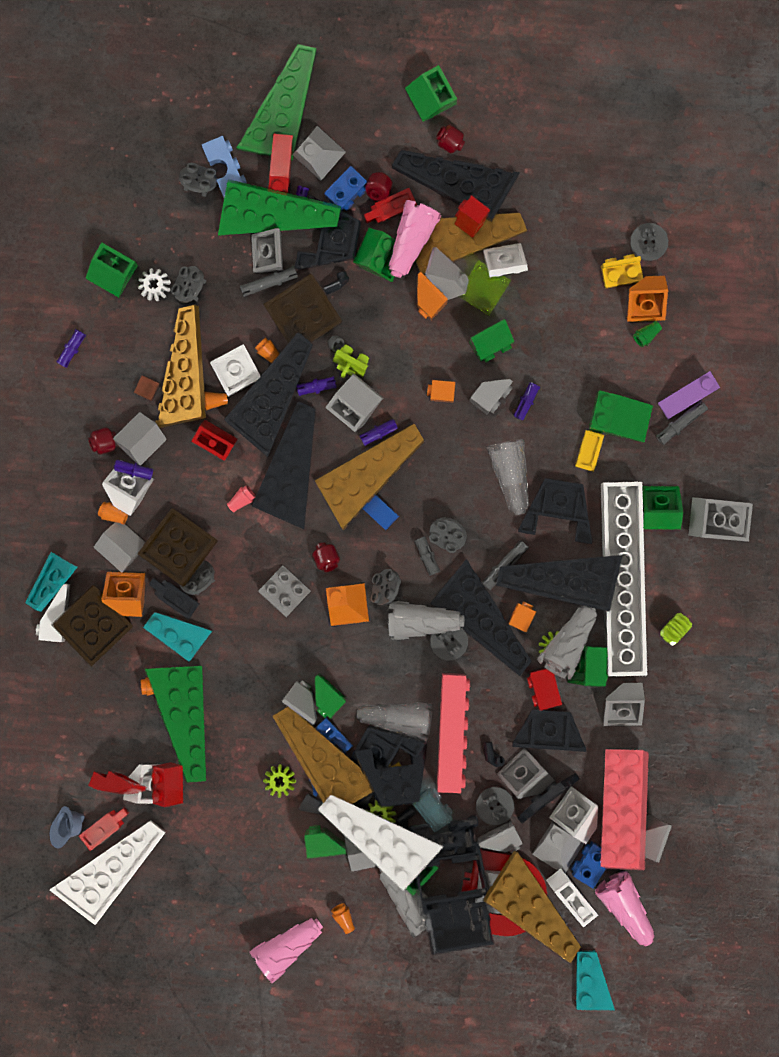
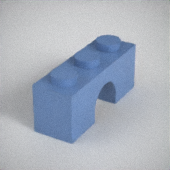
M223 136L202 144L210 166L222 163L228 168L226 175L217 179L223 197H225L228 179L247 184L244 175L240 176L237 171L240 168L237 158L232 159L230 152L233 149L229 140L225 141Z

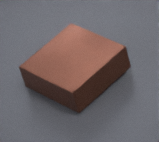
M141 376L134 393L152 401L160 383Z

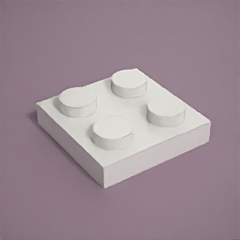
M521 243L483 249L490 277L528 271Z
M244 344L210 362L228 397L255 383L260 378V374Z

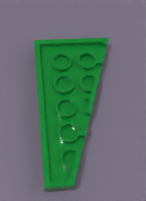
M297 44L285 68L278 76L275 85L268 93L253 122L245 132L243 139L236 147L237 150L271 157L273 134L293 135L292 154L295 152L316 56V48Z
M228 179L218 235L258 233L276 228L284 231L337 227L341 206Z
M202 666L144 669L152 692L155 695L164 725L170 736L171 744L177 755L178 763L183 765L185 782L206 781Z

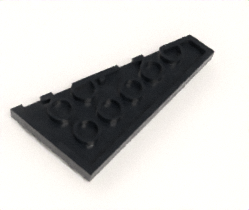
M298 401L252 507L305 529L316 409Z
M466 559L430 604L435 608L458 611L461 615H464V627H461V629L514 673L521 676L532 660Z

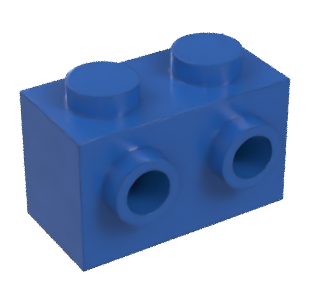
M350 166L324 193V196L332 204L341 206V211L344 209L347 211L354 204L353 200L365 193L367 181Z
M591 841L590 844L585 845L581 852L583 856L580 861H575L571 870L573 871V877L594 889L606 868L601 867L602 847Z

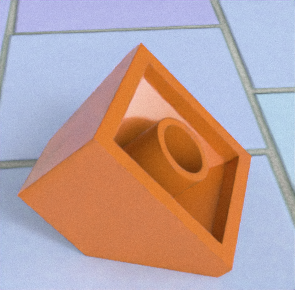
M420 272L417 278L418 313L424 319L428 317L432 320L447 305L448 298Z
M646 276L629 289L627 322L660 321L666 319L668 286L665 276Z
M107 572L102 602L122 616L142 617L145 597V573Z
M365 583L326 588L331 626L369 621Z

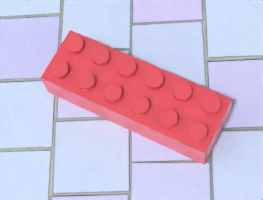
M442 673L437 770L438 792L461 793V788H465V774H462V769H466V757L463 755V749L467 750V738L464 736V730H468V718L465 717V711L469 710V699L466 698V691L470 690V680L466 678L465 674Z
M605 749L601 867L645 870L649 753L644 750Z

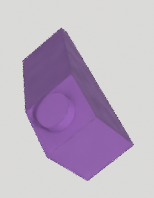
M708 372L660 401L658 405L666 418L669 419L719 389L720 386L712 373Z

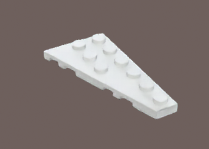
M333 795L318 809L402 890H405L443 848L439 844Z
M150 820L52 887L50 891L96 925L166 831Z

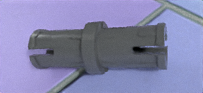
M426 537L415 540L414 542L421 555L420 560H423L429 576L440 572L433 556L435 554L431 551Z

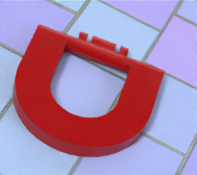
M480 849L484 870L501 871L512 855ZM521 857L547 895L546 884L540 871L530 861ZM477 860L473 861L472 873L467 871L464 873V877L470 878V880L463 879L461 892L478 889L479 870ZM489 912L493 935L514 936L526 932L501 913Z

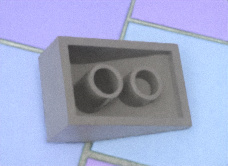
M692 497L688 536L749 542L753 503Z

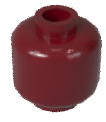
M452 125L442 126L436 135L437 145L451 154L456 152V150L460 151L465 144L463 140L464 133Z
M373 173L367 181L365 192L373 200H385L391 191L392 180L385 173Z
M108 427L92 431L88 438L92 451L102 455L115 450L116 442L113 438L116 436V432H111Z
M326 542L320 543L312 553L314 562L319 570L330 572L338 567L340 557L334 545L327 544Z

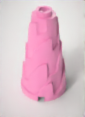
M406 200L404 204L403 214L393 247V254L389 263L390 274L397 278H401L406 273H409L414 261L420 254L424 244L427 243L442 216L436 210L421 203L414 207L416 202Z
M622 871L609 876L611 880L608 883L603 880L595 890L597 897L608 911L613 913L621 926L625 927L639 945H650L654 941V931L646 916L647 913L639 899L640 896L630 874L627 871Z
M311 918L300 925L297 924L282 935L279 934L268 942L261 943L249 952L255 958V962L267 979L273 983L286 972L285 970L298 959L297 957L312 945V942L322 933L321 929L323 926L317 918L315 920Z

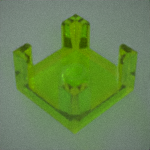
M478 260L468 277L469 283L466 294L458 297L490 316L511 280L505 276L490 277L486 264Z

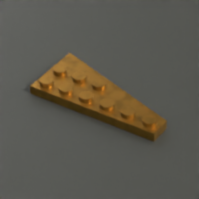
M520 213L496 214L492 222L486 219L484 225L472 238L455 225L457 217L440 218V221L436 224L427 243L424 244L415 261L419 271L424 275L426 274L432 248L434 247L438 248L452 262H455L525 233L527 228Z
M287 707L273 715L275 722L323 803L333 795L353 804L372 792L369 787L370 784L360 767L297 712Z
M514 851L483 898V901L571 963L581 948L580 944L518 852Z

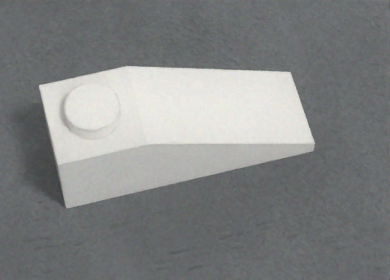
M64 584L60 588L40 620V624H37L36 635L39 636L38 640L65 641L51 624L68 609L70 584Z
M559 869L546 880L555 894L583 927L598 916L562 869Z

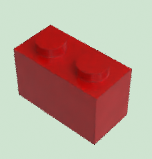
M471 196L468 201L464 199L458 207L459 210L455 215L457 217L455 225L473 238L484 225L490 209Z
M204 420L191 442L225 461L238 439Z
M546 668L529 672L530 677H527L529 689L533 688L534 695L531 696L534 707L538 706L539 710H544L562 705L555 675Z
M169 762L152 766L153 804L162 807L182 804L183 765Z

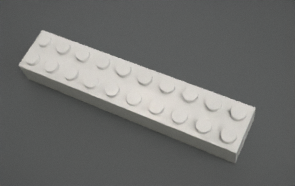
M642 482L601 483L603 557L623 555L610 612L604 611L605 647L608 648L607 673L608 676L647 675Z

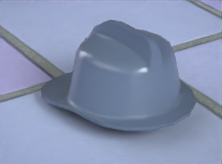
M66 806L61 808L50 828V841L55 848H62L69 838L80 834L82 822L85 818L84 814L72 811Z

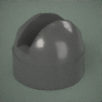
M332 336L328 340V347L334 352L340 350L345 345L344 340L339 336Z

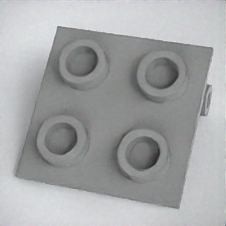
M282 565L258 592L287 617L310 593V590Z

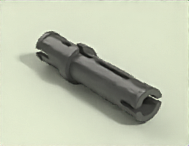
M294 266L279 272L276 270L274 274L240 285L243 296L246 297L275 285L280 286L283 282L298 278Z
M700 400L677 420L670 422L666 429L656 435L657 440L662 445H665L675 435L681 434L680 431L708 410L705 403Z
M519 540L503 560L492 568L491 573L481 583L491 590L497 583L500 567L514 565L529 547Z

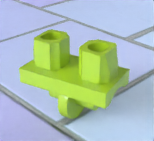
M344 345L340 350H337L333 362L338 364L337 369L342 371L341 377L345 378L347 374L350 376L357 374L363 378L368 367L369 357L364 354H360L357 359L351 357L353 349L348 345Z

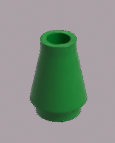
M654 321L636 330L633 338L640 347L648 346L662 330V327L657 321Z

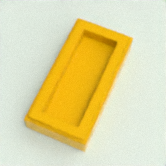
M585 430L575 467L594 472L604 438L603 434Z

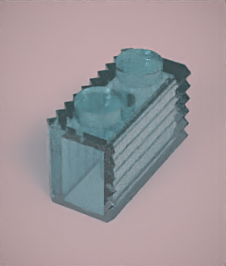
M429 786L420 793L419 802L413 805L436 833L453 820L451 814L454 812L448 804L443 805L440 801L442 796L436 788L432 790Z

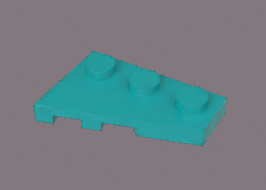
M51 552L25 603L33 609L42 612L77 569V566Z
M154 612L143 627L189 662L212 633V630Z
M579 950L576 954V1010H615L596 951Z

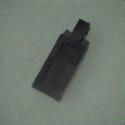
M153 578L149 583L151 587L157 590L154 594L158 596V599L188 620L200 605L196 600L166 580L161 583Z

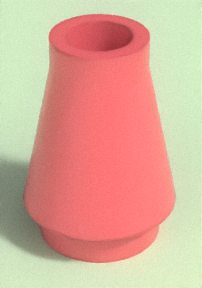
M246 485L237 491L227 503V506L232 512H235L252 503L256 496Z

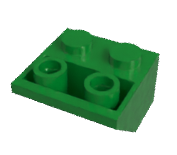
M439 65L420 75L405 88L422 122L457 104V97Z
M368 228L353 263L374 275L393 282L395 276L390 274L389 263L396 239L383 231Z
M101 243L91 260L85 279L119 298L138 264L106 244Z

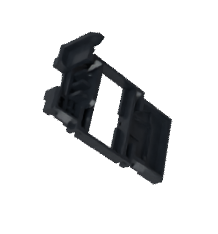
M476 814L471 815L467 819L447 822L449 832L430 835L429 823L408 827L410 832L443 846L425 868L440 866L439 861L451 859L452 864L477 860L482 889L458 892L457 897L446 898V894L423 898L419 874L415 877L414 883L419 908L422 907L420 915L426 919L425 926L428 932L431 955L494 945L490 925L491 919L487 909L489 904L483 901L488 892L479 843L478 841L474 842L473 829L478 826Z

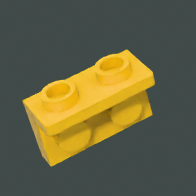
M635 254L624 256L623 260L617 261L616 258L605 260V263L601 265L605 289L638 283L642 280L641 257H635Z

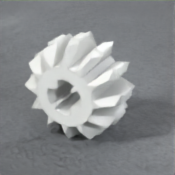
M151 268L149 270L150 275L143 272L146 278H139L138 281L143 284L139 285L138 289L143 290L141 293L143 297L148 295L147 299L149 301L152 300L153 296L156 301H159V295L165 298L166 295L163 292H170V288L166 287V285L171 284V281L165 280L168 275L166 273L161 275L160 269L154 273V270ZM151 282H157L158 287L156 289L152 287Z

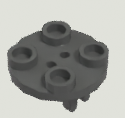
M188 163L187 167L180 171L179 181L184 186L185 191L202 193V196L206 197L207 192L216 187V171L212 168L198 166L196 163Z
M645 223L634 230L631 235L630 246L635 257L640 256L643 261H654L665 254L669 240L667 233L662 227L654 223Z
M184 266L179 270V276L171 288V293L175 295L177 300L182 303H188L192 300L198 301L199 298L197 296L203 284L206 283L202 270L196 266Z
M446 517L439 518L430 527L429 540L449 553H455L466 542V530L456 520Z
M204 560L184 587L180 585L181 589L191 595H198L206 590L215 581L213 566Z
M385 569L380 574L376 573L372 579L371 601L379 606H387L392 601H399L400 598L396 596L401 584L398 573L393 569Z
M461 628L457 631L432 634L430 646L433 653L439 658L446 661L456 660L466 652L468 636Z
M490 787L479 794L476 800V810L483 822L490 825H500L511 818L514 811V802L512 796L505 789Z

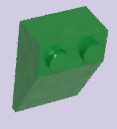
M598 391L588 430L644 443L653 405L620 395Z

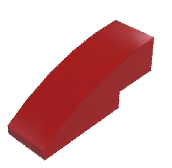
M94 771L88 785L96 790L126 795L140 793L147 788L122 773L108 771V774Z

